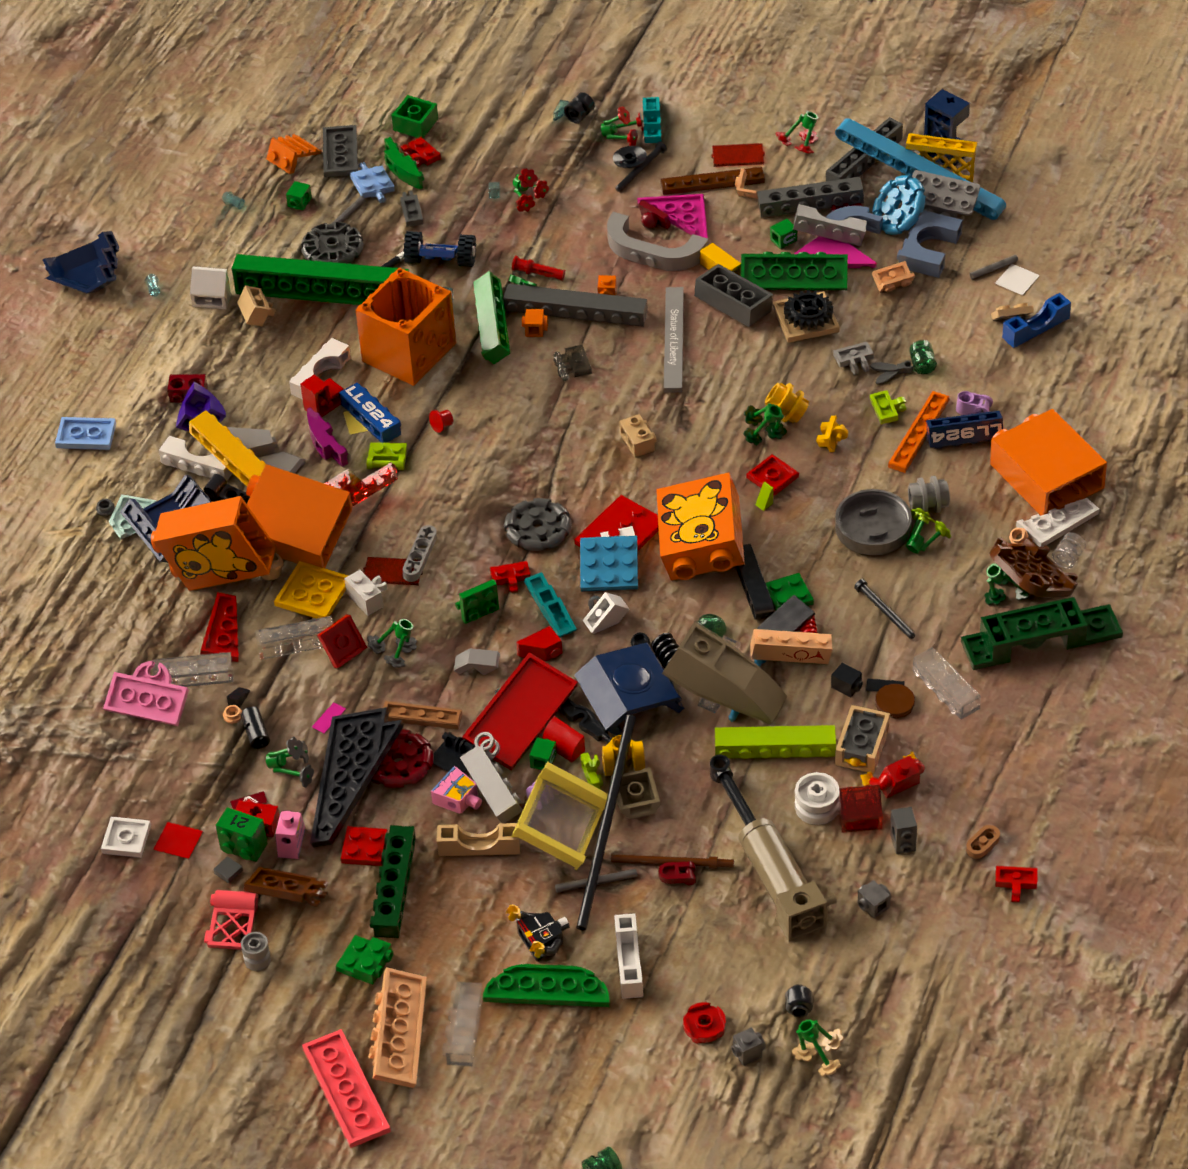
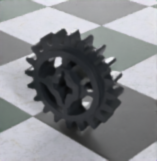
M807 290V293L800 291L799 295L794 293L793 298L788 297V301L785 302V319H788V324L794 323V328L800 326L801 330L807 328L810 331L814 327L817 330L818 326L824 327V323L829 324V319L833 318L834 306H832V301H829L828 296L823 298L824 293L818 295L817 291L810 293L809 290Z

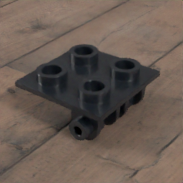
M445 732L442 736L444 742L434 753L433 765L447 772L455 766L465 773L467 768L460 757L473 749L475 744L472 745L467 740L454 736L451 732Z

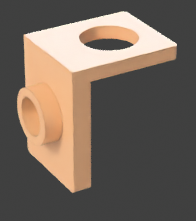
M741 168L740 175L736 177L735 181L738 196L758 199L757 191L744 189L747 174L745 169Z

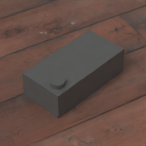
M717 264L695 280V297L748 327L772 311V293L720 264Z

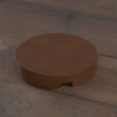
M889 684L879 689L876 694L875 705L878 711L890 713L892 718L898 719L912 712L915 705V696L904 685Z

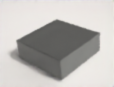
M227 856L213 871L221 879L230 883L243 871V868Z

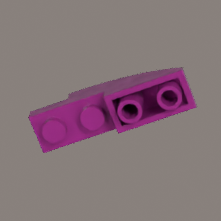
M308 408L309 432L319 454L325 460L332 457L341 467L347 465V449L337 443L335 437L332 436L333 428L330 423L325 422L318 412Z

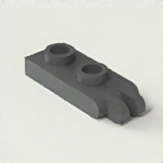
M409 191L410 196H407L406 192H402L403 197H400L406 227L424 224L417 195H413V191Z

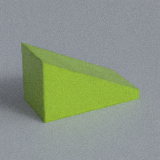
M766 482L763 483L755 504L763 511L773 504V487Z

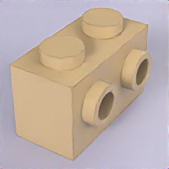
M640 414L619 421L620 435L634 457L655 451L656 436L654 432L649 430L647 421L643 420Z

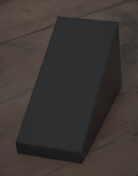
M238 687L227 696L228 706L236 705L240 708L250 690Z

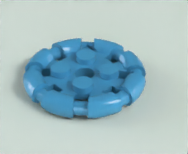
M901 175L896 177L895 180L888 181L880 189L879 192L881 193L878 198H875L873 204V214L883 217L882 230L889 235L901 234L902 231H907L914 226L925 206L926 196L924 195L925 190L922 183L912 176Z

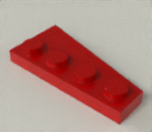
M217 592L200 655L234 662L239 661L237 602L235 595Z

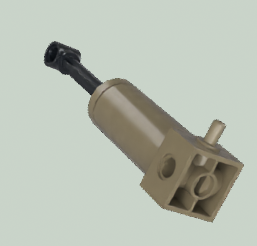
M720 754L713 756L710 759V777L713 781L723 785L745 824V827L739 834V842L776 906V920L787 940L791 941L827 928V906L837 903L836 896L832 895L824 898L815 881L807 882L773 821L764 818L755 819L732 778L733 772L730 769L729 758Z

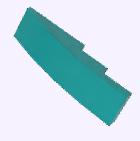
M659 97L643 98L645 143L661 142Z
M540 572L525 578L524 583L559 638L577 631L561 598L557 597L552 585L548 584L543 573Z

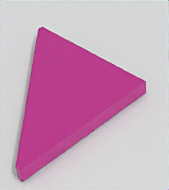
M704 194L637 198L638 204L644 200L667 213L671 224L688 234L708 238Z
M822 236L817 237L793 253L808 252L809 254H816L817 252H825L826 254H848V268H860V266L877 267V262L849 243Z

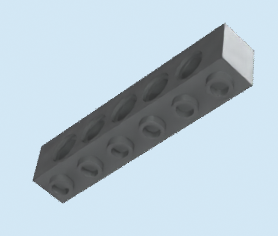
M890 117L874 130V132L897 144L903 140V124ZM854 147L826 170V181L859 177L878 160Z
M860 177L757 191L761 218L796 213L799 204L819 210L832 208V205L840 207L845 203L848 205L864 203L863 186Z

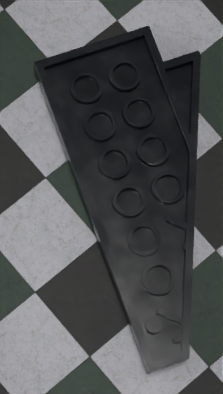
M386 707L332 717L310 840L313 848L333 844L403 729L404 724L401 720L388 722L389 711Z

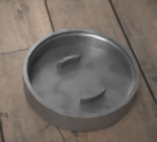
M879 489L861 490L847 496L839 504L835 515V530L839 540L847 548L865 555H883L897 550L908 540L911 533L912 515L906 502L891 492Z

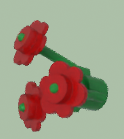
M522 169V175L517 174L513 180L514 192L520 198V200L516 201L517 209L520 212L524 210L528 212L530 208L535 206L533 197L526 194L522 195L521 192L528 190L529 187L534 188V196L539 199L540 197L544 198L545 194L549 191L547 181L538 180L533 169Z

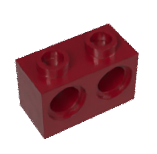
M170 374L167 389L170 403H183L193 382L208 390L206 374Z

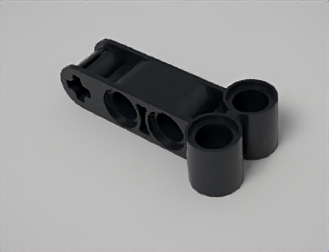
M214 474L203 488L205 494L212 502L241 496L247 504L250 498L246 495V492L227 484V480L219 474Z

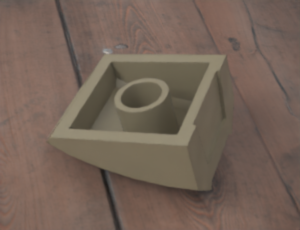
M650 767L640 771L625 773L622 776L617 804L621 813L630 819L655 814L661 804Z

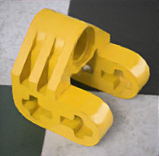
M622 735L615 736L606 746H602V764L605 776H612ZM631 740L626 760L632 758L634 771L645 769L643 742Z

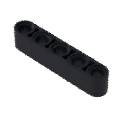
M751 544L743 545L745 564L735 567L754 619L769 617L774 613V606Z

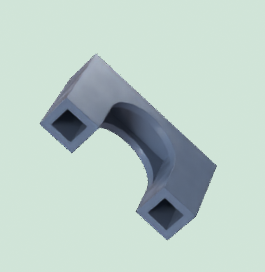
M923 210L920 216H918L919 220L915 223L914 228L911 227L908 239L905 238L902 250L898 251L897 260H899V263L906 261L910 271L939 278L945 267V253L926 249L920 243L929 239H938L957 244L962 234L963 220Z

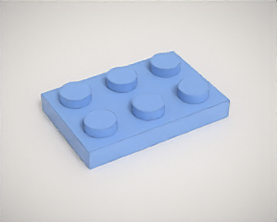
M61 417L55 446L56 448L110 450L116 427V419Z

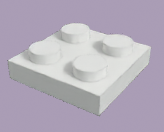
M111 817L101 846L102 854L141 858L151 828L150 821Z

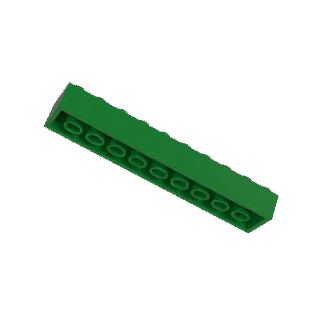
M236 254L232 265V275L236 294H241L245 286L261 288L265 297L361 305L398 268Z

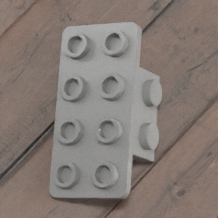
M919 170L913 172L912 177L917 178L925 190V211L957 218V213L967 216L972 214L980 192L979 184Z

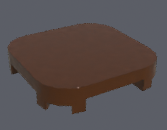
M1002 537L998 538L989 553L993 561L1017 585L1035 596L1068 597L1072 595L1078 585L1076 582L1078 576L1075 573H1064L1047 556L1050 548L1046 545L1044 547L1037 546L1032 538H1026L1023 544H1008Z

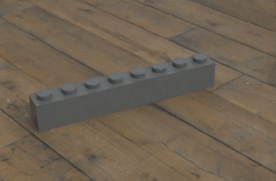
M516 284L507 285L503 298L504 309L509 312L526 313V309H544V315L643 327L648 313L647 299Z

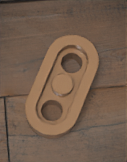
M993 825L982 827L968 840L966 845L967 854L974 859L984 857L998 844L1000 840L999 829Z

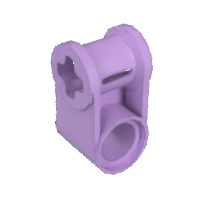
M962 391L957 397L956 411L960 415L981 413L982 410L983 413L990 412L989 408L992 406L993 400L987 395Z

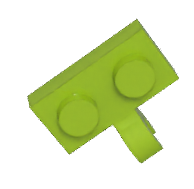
M887 390L870 394V401L881 425L899 420L897 411L907 410L905 406L906 400L903 396L891 400Z
M588 752L581 754V767L587 783L600 789V786H603L601 775L596 774L597 767L600 765L598 755L595 754L594 759L591 760Z

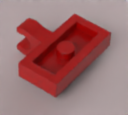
M527 561L490 567L491 578L495 580L497 585L508 583L511 593L518 592V581H524L525 578L531 576Z
M996 866L995 887L1012 888L1011 902L1020 903L1021 888L1037 889L1038 868Z

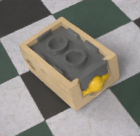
M851 705L836 747L835 765L864 772L871 771L874 774L890 729V713Z

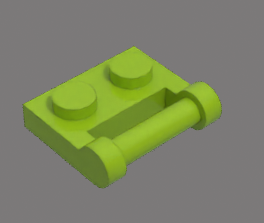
M370 442L366 462L367 469L398 468V470H404L407 443Z

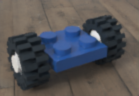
M407 231L405 234L403 249L405 263H420L422 256H424V259L442 257V260H452V258L458 256V266H474L476 258L475 235L461 234L458 245L428 243L423 245L422 232Z

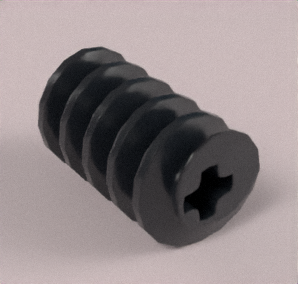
M667 632L654 639L651 647L662 666L666 668L679 645L676 644L672 634Z

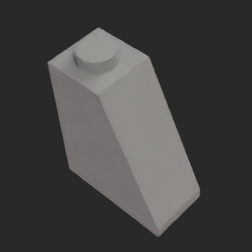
M227 427L231 434L238 437L247 449H251L257 458L275 454L274 448L277 447L275 436H271L270 430Z

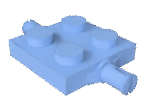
M365 162L363 164L360 163L359 168L361 170L350 173V178L360 196L364 198L377 197L380 203H384L386 201L384 194L393 192L394 184L383 165L368 168Z

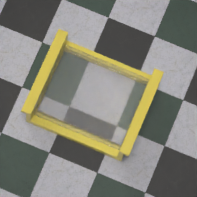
M547 762L537 777L511 837H518L578 870L586 858L584 854L605 808L608 793Z

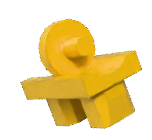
M836 415L831 416L829 422L821 423L820 428L824 435H818L816 439L818 446L827 447L829 452H835L838 441L845 440L849 434L844 425L837 423Z

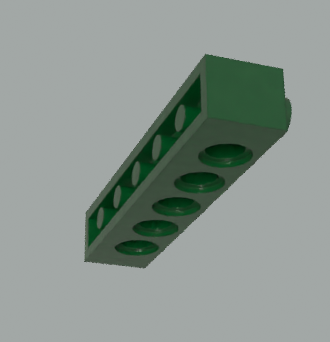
M390 825L389 833L385 834V845L387 847L386 850L383 849L382 862L384 863L379 868V878L381 880L376 884V895L378 897L373 901V911L375 914L370 918V928L374 930V937L399 938L416 843L414 826Z

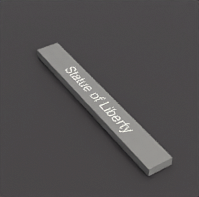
M666 287L664 393L682 392L683 287Z

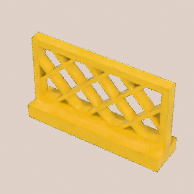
M908 134L906 149L918 150L920 152L918 155L924 156L937 164L935 161L941 158L945 162L941 167L946 168L949 166L954 174L970 182L974 181L977 142ZM933 152L936 153L937 156L931 158L927 153ZM944 155H953L954 158L949 161ZM961 157H971V160L966 163ZM957 160L963 165L958 169L952 164ZM966 168L970 172V176L963 175L960 171Z

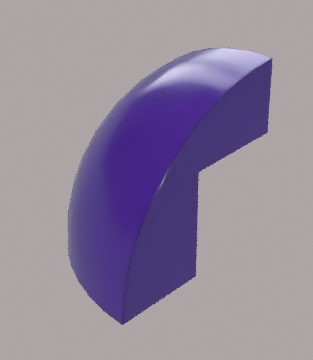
M193 382L179 410L176 428L189 431V421L205 410L211 415L213 414L220 423L226 417L225 409L211 392L198 383Z

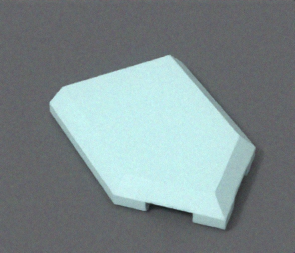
M121 494L109 520V524L120 540L136 533L120 513L130 498L136 499L142 508L156 502V500Z

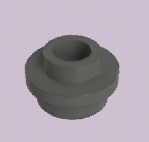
M109 499L100 500L96 506V511L101 516L111 515L115 509L114 503Z

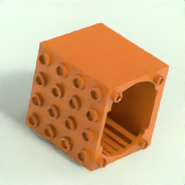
M398 268L356 309L362 362L412 386H415L456 344L451 291L402 268Z

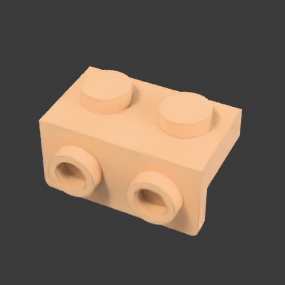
M906 261L872 272L879 292H891L896 287L909 286L915 278V274L910 273Z

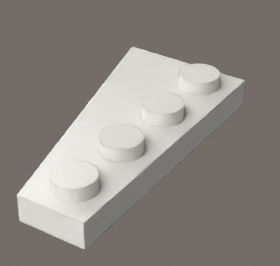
M1088 498L1067 504L1065 508L1049 510L1047 514L1041 516L1039 514L1033 515L1031 519L1026 521L1023 519L1016 521V527L1024 528L1028 532L1029 538H1032L1035 544L1039 547H1044V545H1048L1098 515L1099 508Z

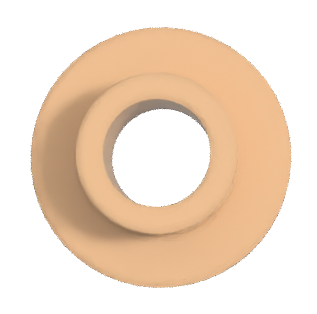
M1019 527L1014 528L1009 536L1012 544H1023L1025 539L1029 538L1028 532L1024 528Z
M230 705L225 708L223 718L227 723H237L241 720L242 710L236 705Z

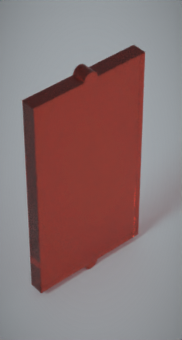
M762 143L712 146L713 154H711V158L713 159L714 167L764 164L765 152L763 151Z
M367 557L366 567L363 568L364 574L371 581L379 575L381 577L380 584L386 582L387 584L419 586L420 578L413 582L406 581L403 578V566L407 559Z

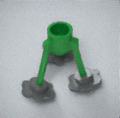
M401 619L399 622L394 621L392 626L380 638L376 635H369L367 637L368 647L376 654L384 653L385 642L383 640L395 630V636L397 637L395 640L397 644L396 654L386 655L384 659L387 664L393 667H405V661L400 657L401 650L404 653L416 650L417 640L410 637L414 626L407 619Z
M292 737L287 740L286 749L269 752L266 755V765L269 769L273 768L274 773L281 772L299 776L302 787L306 788L308 784H311L314 775V769L311 768V765L308 764L306 767H303L301 772L282 768L286 764V757H293L294 760L303 758L305 764L309 760L308 747L305 741Z

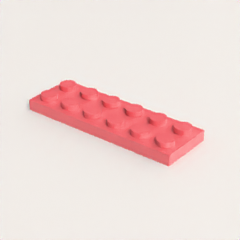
M342 1029L302 1045L303 1051L350 1148L391 1132L390 1126Z

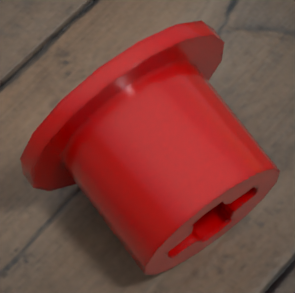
M433 410L429 414V422L435 432L441 433L444 427L453 424V416L449 410L441 412Z

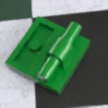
M492 579L459 594L460 601L455 603L457 610L461 609V617L465 624L499 610L497 583Z

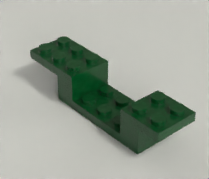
M1075 597L981 617L980 633L962 636L961 643L972 669L978 670L1011 662V651L1014 646L1061 636L1068 650L1123 638V631L1110 604L1080 610Z

